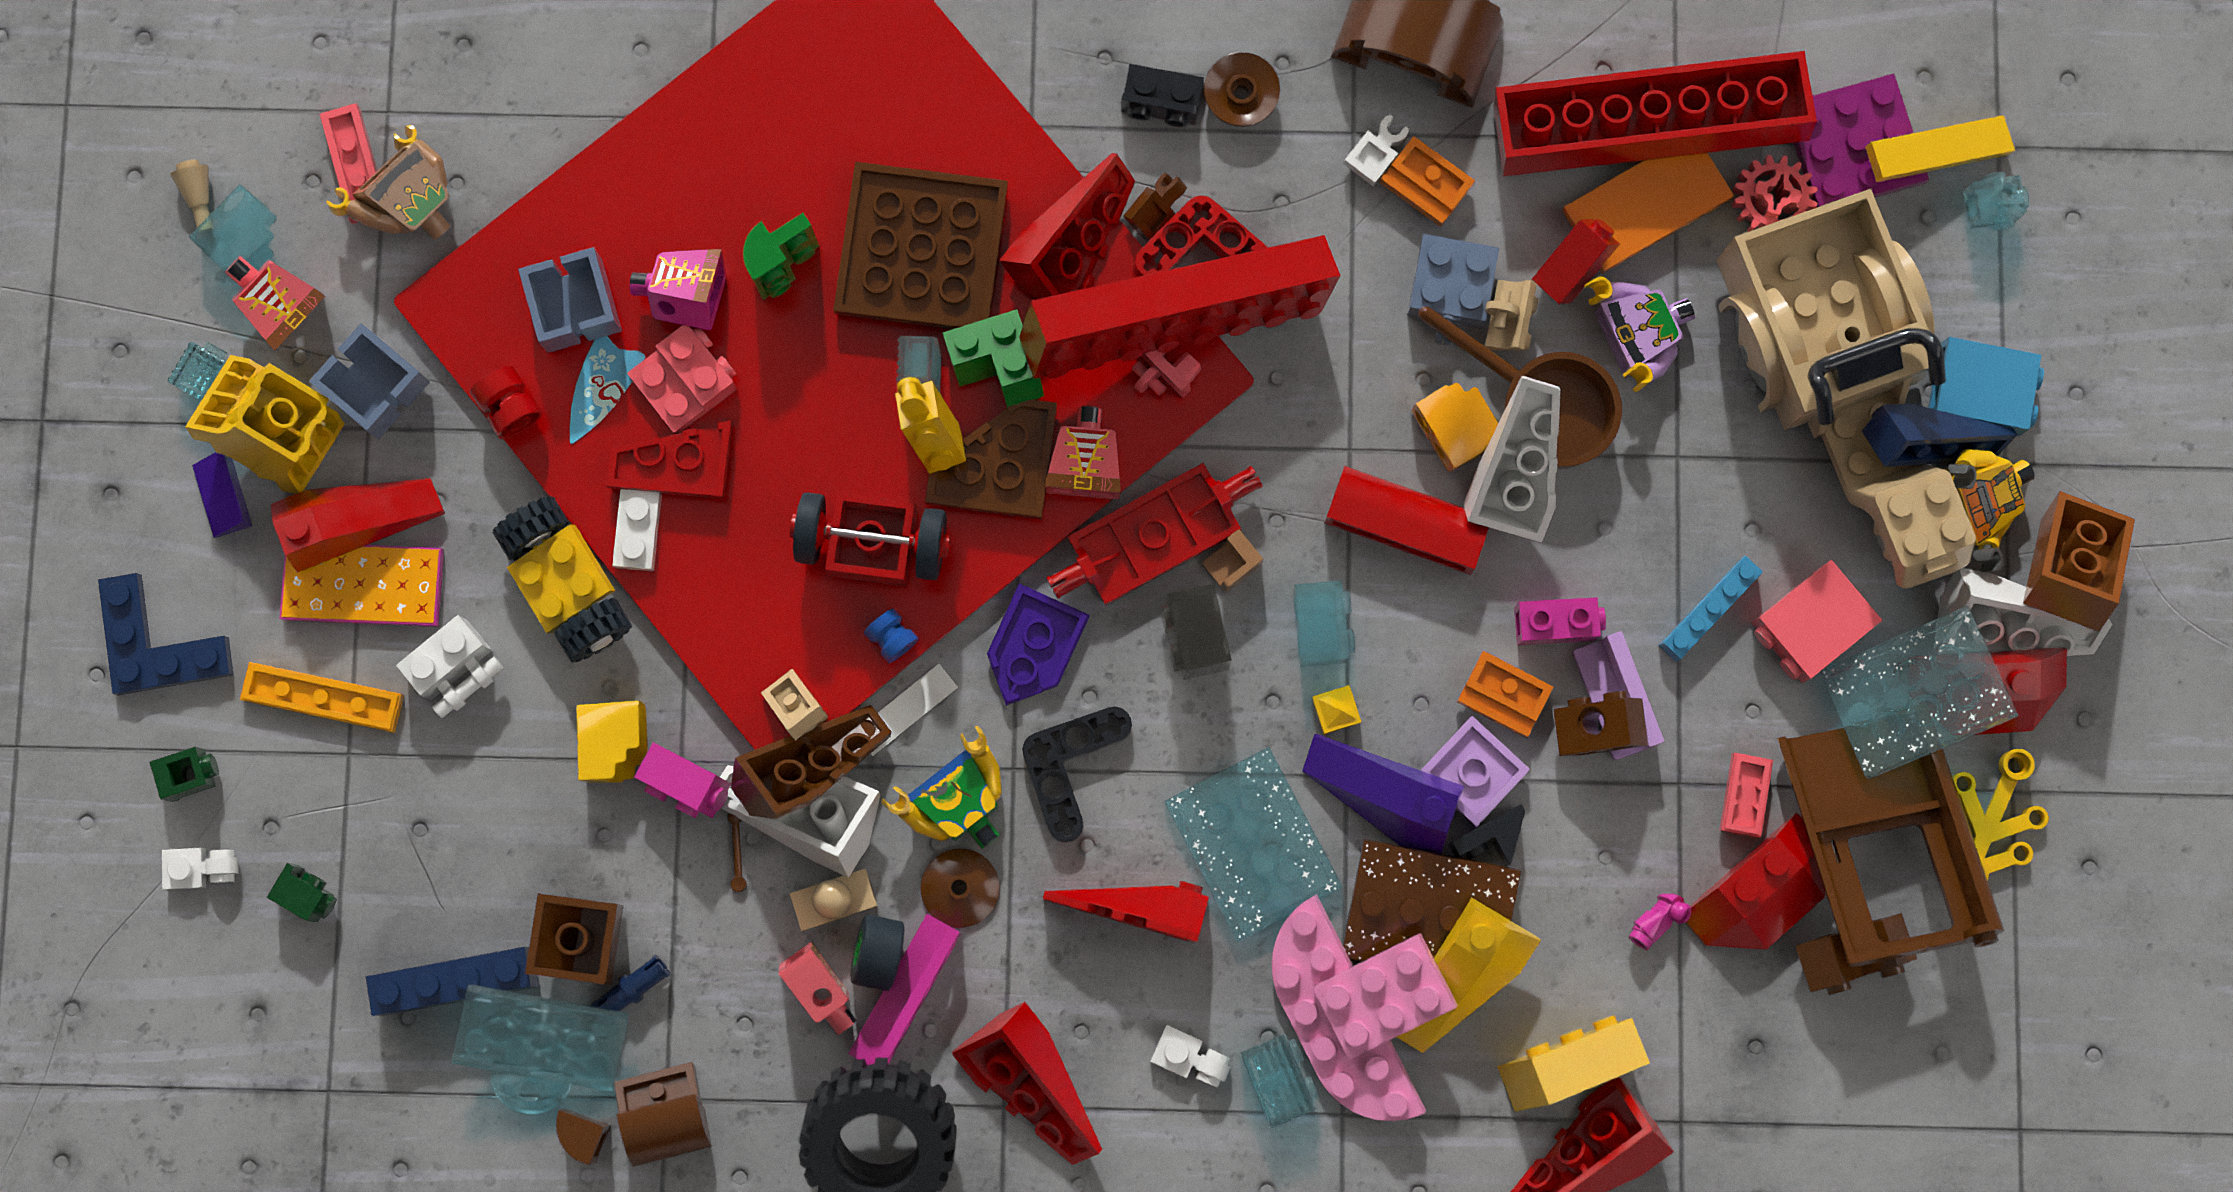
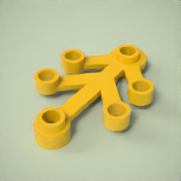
M2013 749L2005 752L2000 757L1998 767L2002 775L1985 814L1975 791V778L1967 772H1960L1952 776L1975 835L1974 842L1987 880L1989 873L2011 865H2026L2033 858L2032 847L2022 841L2010 844L2006 852L1985 858L1991 842L2027 829H2042L2049 821L2048 813L2043 807L2032 806L2026 808L2021 815L2000 822L2017 782L2031 776L2035 768L2032 755L2024 749ZM2010 759L2018 761L2020 767L2017 773L2010 771L2008 767ZM1959 777L1965 778L1968 782V788L1965 792L1957 787L1956 783ZM2032 811H2036L2040 815V823L2038 825H2033L2029 820V815ZM2018 846L2025 851V858L2022 861L2014 857V850Z

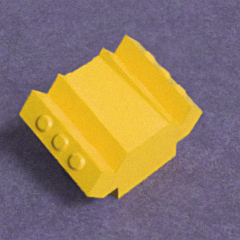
M230 355L185 428L194 440L210 443L216 453L241 463L251 469L250 471L256 473L258 478L275 481L281 491L297 494L304 491L345 423L337 411L327 406L329 401L327 397L271 363L263 367L249 358Z

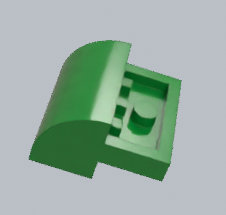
M801 213L772 233L768 232L761 221L750 231L746 238L743 249L744 263L763 300L770 295L772 298H775L785 293L791 287L790 282L795 280L790 265L794 262L801 264L815 254L814 249L819 247L812 225L804 213Z

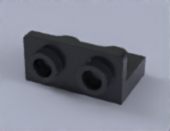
M1130 64L1125 90L1121 99V112H1126L1129 117L1137 120H1149L1150 117L1164 119L1166 124L1174 127H1186L1187 124L1196 125L1204 77Z

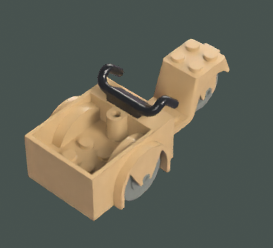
M1865 190L1735 236L1716 260L1730 294V297L1725 298L1718 305L1720 313L1734 308L1737 309L1735 313V330L1741 354L1755 383L1761 390L1766 392L1764 400L1758 405L1760 413L1775 408L1784 431L1808 422L1813 437L1822 436L1848 501L1851 505L1868 512L1873 518V532L1877 535V541L1883 550L1884 558L1894 568L1895 580L1899 587L1903 589L1913 588L1954 573L1968 565L1971 561L1976 536L1950 473L1947 470L1926 464L1885 467L1861 432L1872 419L1871 416L1877 408L1885 404H1905L1909 386L1917 384L1928 374L1932 385H1942L1946 382L1944 351L1940 340L1935 335L1934 316L1926 286L1911 256L1899 243L1891 239L1872 190Z

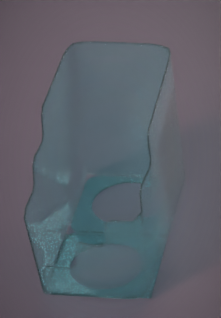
M239 184L196 228L189 238L224 272L239 256H242L256 270H259L273 256V251L268 247V243L274 238V234L270 231V226L276 221L277 216L264 203Z

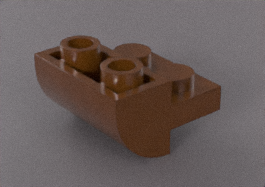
M692 1062L614 1082L619 1113L616 1114L626 1154L633 1167L712 1147L706 1111L701 1102L696 1068Z

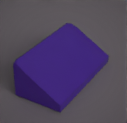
M215 452L193 464L192 467L213 537L218 538L251 527V519L233 459Z

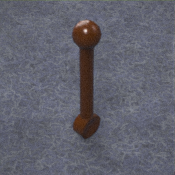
M728 813L727 819L732 826L734 878L731 880L730 885L735 892H742L747 887V881L742 877L739 823L742 820Z

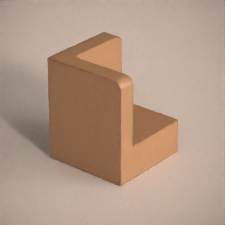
M1238 529L1227 538L1226 544L1203 561V567L1226 594L1258 569L1264 559L1240 529Z

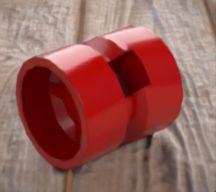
M513 366L501 367L490 372L477 381L470 390L479 408L483 412H490L487 420L499 439H507L522 433L535 424L543 414L530 393H523L526 385Z

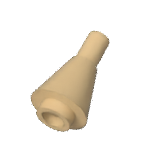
M188 160L176 164L177 170L171 172L170 176L188 207L192 209L198 232L213 230L207 206L209 205V166L200 165L199 160Z

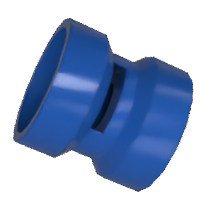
M894 608L878 617L864 631L865 636L870 642L879 644L881 655L887 663H892L900 658L919 640L912 630L906 629L901 625L902 617Z

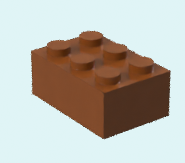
M2059 491L2040 522L2023 604L2099 632L2120 601L2135 519Z

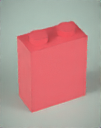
M1831 559L1755 619L1752 625L1757 629L1754 631V634L1758 641L1769 650L1772 648L1782 659L1779 663L1783 671L1791 679L1796 680L1798 678L1801 683H1804L1813 678L1883 620Z

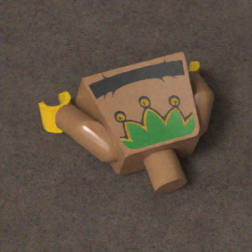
M407 125L405 126V134L410 139H401L398 134L394 133V146L398 152L352 194L356 199L351 201L347 191L339 187L334 191L344 201L338 205L332 204L328 200L326 203L334 215L344 216L347 214L349 218L369 228L390 234H406L415 231L421 226L433 240H436L451 226L437 210L450 197L446 189L448 181L442 157L423 140H417L415 127Z

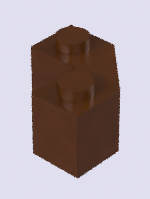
M1902 913L1873 920L1877 936L1882 942L1910 938ZM1839 933L1828 934L1795 946L1810 991L1827 989L1828 995L1851 989L1850 981L1864 975L1880 972L1882 978H1887L1905 972L1904 964L1918 959L1915 954L1868 965L1850 967Z

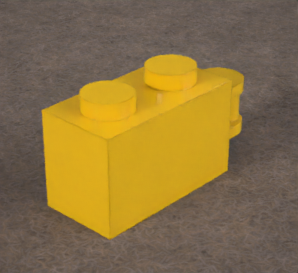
M914 377L900 380L897 384L898 393H895L901 430L929 474L966 462L960 425L933 381L922 384L919 379Z

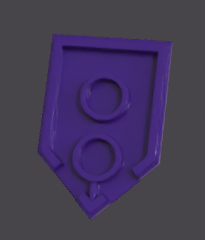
M1020 583L1018 584L987 652L1006 706L1058 687L1088 622L1089 614Z

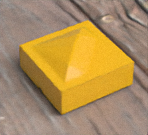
M1350 685L1318 694L1311 698L1323 735L1362 722Z

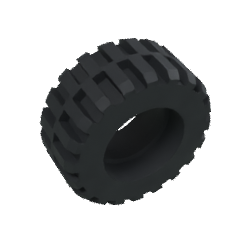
M876 1057L875 1064L867 1065L866 1060L861 1059L852 1062L850 1071H847L845 1067H840L832 1072L830 1081L823 1080L815 1089L814 1098L809 1100L801 1128L799 1161L800 1166L806 1168L804 1177L809 1187L818 1186L817 1192L942 1191L948 1181L949 1171H952L957 1126L954 1124L955 1112L951 1103H946L947 1094L941 1085L936 1084L932 1087L930 1085L931 1076L922 1069L917 1074L910 1071V1063L899 1060L898 1066L887 1064L888 1058ZM866 1115H884L904 1124L913 1134L917 1145L911 1154L900 1161L890 1164H873L853 1155L843 1143L840 1133L844 1126L856 1118Z

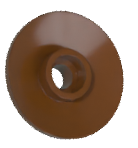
M1236 52L1220 58L1210 68L1204 83V96L1208 108L1219 120L1232 126L1248 127L1264 121L1274 111L1280 96V82L1276 71L1265 59L1248 52ZM1238 89H1245L1249 95L1245 99H1238L1234 92Z
M952 849L941 853L927 866L921 881V896L927 911L932 917L955 928L971 927L986 919L995 908L1000 893L999 878L993 865L983 855L969 849ZM957 880H963L967 884V890L962 895H956L952 891V885Z

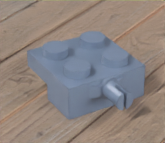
M1423 234L1407 315L1419 317V309L1427 306L1453 324L1483 329L1487 322L1488 313L1485 312L1486 303L1491 299L1499 247ZM1437 332L1435 343L1441 344L1443 335ZM1444 337L1443 345H1451V341Z

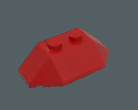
M2065 647L1926 656V659L1924 658L1925 656L1909 657V660H1911L1909 662V696L1918 704L1929 705L1930 711L1933 714L1932 717L1953 736L2033 731L2067 687V649ZM1992 687H1993L1994 690H1995V689H1998V690L1995 692L1996 695H1995L1994 693H1990V692L1992 691ZM1971 713L1972 715H1976L1974 717V720L1972 718L1968 719L1971 716Z
M1797 812L1794 813L1690 905L1691 916L1685 923L1705 946L1767 950L1825 898L1824 885L1803 819Z

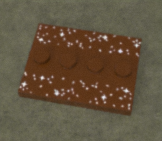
M1363 839L1342 945L1349 959L1365 961L1421 933L1434 958L1471 898L1508 920H1512L1521 870Z

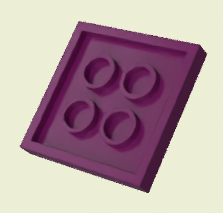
M1894 73L1813 95L1817 118L1816 126L1810 141L1796 142L1794 146L1799 162L1802 163L1803 174H1812V177L1807 182V186L1817 187L1818 191L1811 197L1812 200L1817 202V207L1868 189L1872 190L1876 198L1920 186L1929 181L1927 172L1876 182L1865 146L1873 141L1914 133Z

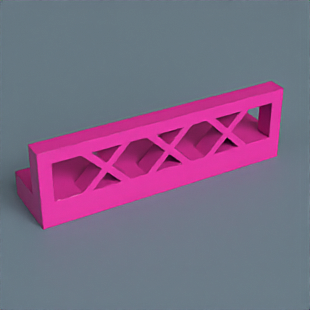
M926 914L900 960L891 989L882 992L851 1047L849 1055L858 1060L865 1059L867 1065L875 1064L876 1057L888 1058L887 1064L890 1063L962 935L961 932Z

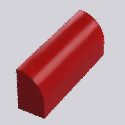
M1345 465L1324 524L1471 575L1476 568L1489 529L1487 526L1468 521L1464 507Z

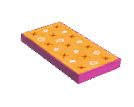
M366 545L298 573L285 556L279 619L302 622L439 627L444 550L442 548Z

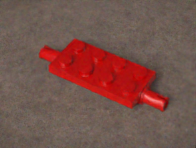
M1203 462L1069 535L1067 539L1077 555L1075 558L1076 562L1052 576L1046 577L1049 586L1053 588L1056 598L1060 599L1065 594L1088 582L1089 585L1093 584L1102 602L1107 606L1227 540L1238 529L1242 530L1231 510L1234 507L1233 502L1263 487L1260 478L1254 475L1256 471L1250 465L1247 469L1223 482L1220 480L1215 481Z

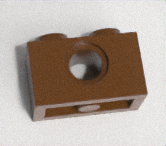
M1627 691L1603 694V701L1593 703L1591 702V697L1573 698L1567 700L1568 707L1553 709L1559 756H1583L1649 746L1643 699L1627 697ZM1600 715L1604 719V727L1601 732L1597 728V719Z

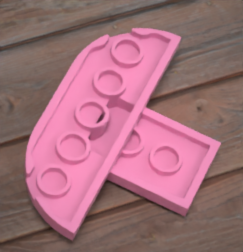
M1314 895L1304 901L1289 915L1276 938L1272 955V976L1278 998L1318 1078L1326 1090L1339 1103L1361 1116L1375 1120L1399 1121L1422 1115L1426 1112V1109L1391 1039L1456 1008L1458 1005L1421 933L1353 966L1318 896Z

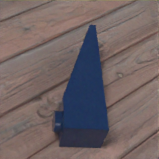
M1915 404L1882 405L1873 412L1872 419L1861 431L1885 467L1955 463L1960 453L1965 449L1991 451L1996 456H1999L2017 436V433L2012 428Z

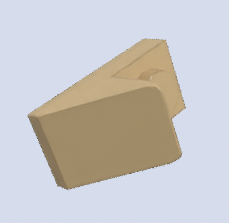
M793 669L761 692L795 740L813 730L828 718L827 713Z

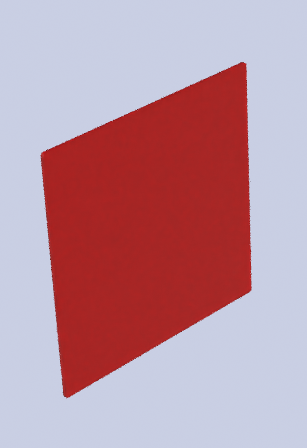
M774 0L394 298V304L486 419L490 412H483L470 393L471 388L482 377L501 367L513 366L526 385L523 393H530L543 414L530 428L503 440L546 493L555 498L572 525H576L584 540L754 750L792 736L761 694L762 691L791 669L794 670L827 713L828 718L823 723L853 712L1114 500L1046 493L1042 520L926 505L925 499L929 472L901 430L895 393H898V382L907 377L917 378L922 384L933 381L960 425L963 440L984 423L991 421L1006 409L1007 406L997 376L959 387L943 336V332L953 329L834 314L833 309L855 162L1008 181L990 318L1017 309L1022 325L1024 324L1031 301L1037 299L1018 287L999 260L1022 231L1084 178L934 0ZM801 213H804L812 225L819 247L814 249L815 254L801 264L794 262L790 265L795 280L790 282L791 287L785 293L775 298H772L770 295L763 300L744 263L743 249L746 238L750 231L761 221L768 232L772 233ZM1119 220L1118 223L1112 224L1105 244L1109 246L1105 257L1098 258L1091 276L1095 278L1092 287L1135 278L1133 263L1143 246ZM594 247L602 258L622 332L611 334L607 337L619 349L640 351L645 355L646 359L658 350L656 348L657 344L680 328L682 324L655 319L651 314L648 296L631 295V274L633 272L652 273L657 256L662 252L722 250L727 278L712 329L702 330L713 344L708 348L712 356L716 360L723 356L736 372V375L731 380L736 385L737 390L684 430L706 428L728 420L733 422L724 499L661 493L654 571L617 569L612 566L620 490L608 489L605 486L610 447L675 434L632 381L618 403L603 420L576 442L570 443L571 406L576 383L594 340L588 341L584 335L579 336L580 344L547 353L537 339L518 270L520 268L552 259L561 270L562 276H565L569 273L563 267L560 257ZM1155 260L1150 263L1145 261L1144 269L1146 271L1152 268L1157 269L1158 264ZM1216 336L1204 344H1194L1193 342L1181 344L1163 356L1173 365L1185 352H1188L1200 364L1201 370L1190 383L1191 391L1184 398L1161 376L1158 380L1167 389L1160 396L1151 388H1148L1143 393H1139L1134 386L1140 377L1132 370V367L1140 361L1147 369L1151 368L1139 356L1131 361H1121V359L1108 361L1101 367L1092 370H1086L1084 367L1070 370L1058 378L1040 377L1044 397L1034 400L1057 403L1050 463L1060 427H1077L1079 407L1091 406L1102 409L1100 429L1114 430L1116 432L1121 494L1253 386L1254 378L1223 340ZM836 492L915 502L918 509L915 535L916 531L920 528L925 509L932 508L946 511V534L951 535L948 558L942 559L938 579L925 580L916 577L914 546L907 587L830 577L825 570L829 540L826 538L822 544L816 564L795 562L793 538H790V525L793 514H797L802 494L817 493L825 496L827 524L832 523ZM894 608L902 617L901 625L906 629L912 630L919 640L900 658L892 663H887L881 655L879 644L870 642L865 636L864 631L878 617Z

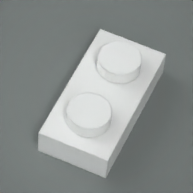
M620 490L612 564L614 568L654 571L662 498L660 492Z

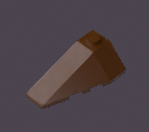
M872 705L866 706L817 725L813 730L803 734L797 740L789 736L735 757L730 788L750 816L777 819L811 805L889 739L892 731Z

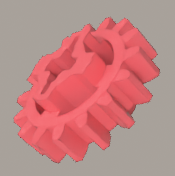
M1767 155L1763 160V165L1755 159L1748 166L1749 171L1742 170L1737 177L1742 183H1736L1732 188V192L1739 195V197L1735 198L1731 205L1732 208L1742 209L1737 220L1741 222L1747 219L1750 222L1747 229L1748 232L1781 221L1778 220L1781 213L1790 214L1793 211L1795 214L1792 216L1817 207V202L1809 199L1818 191L1817 187L1807 186V182L1812 177V174L1806 173L1801 175L1798 172L1802 163L1798 161L1790 167L1787 165V156L1783 155L1778 163H1774L1773 157ZM1771 175L1770 179L1766 182L1758 181L1754 183L1756 179L1762 176ZM1775 187V197L1779 202L1773 209V195L1770 192Z

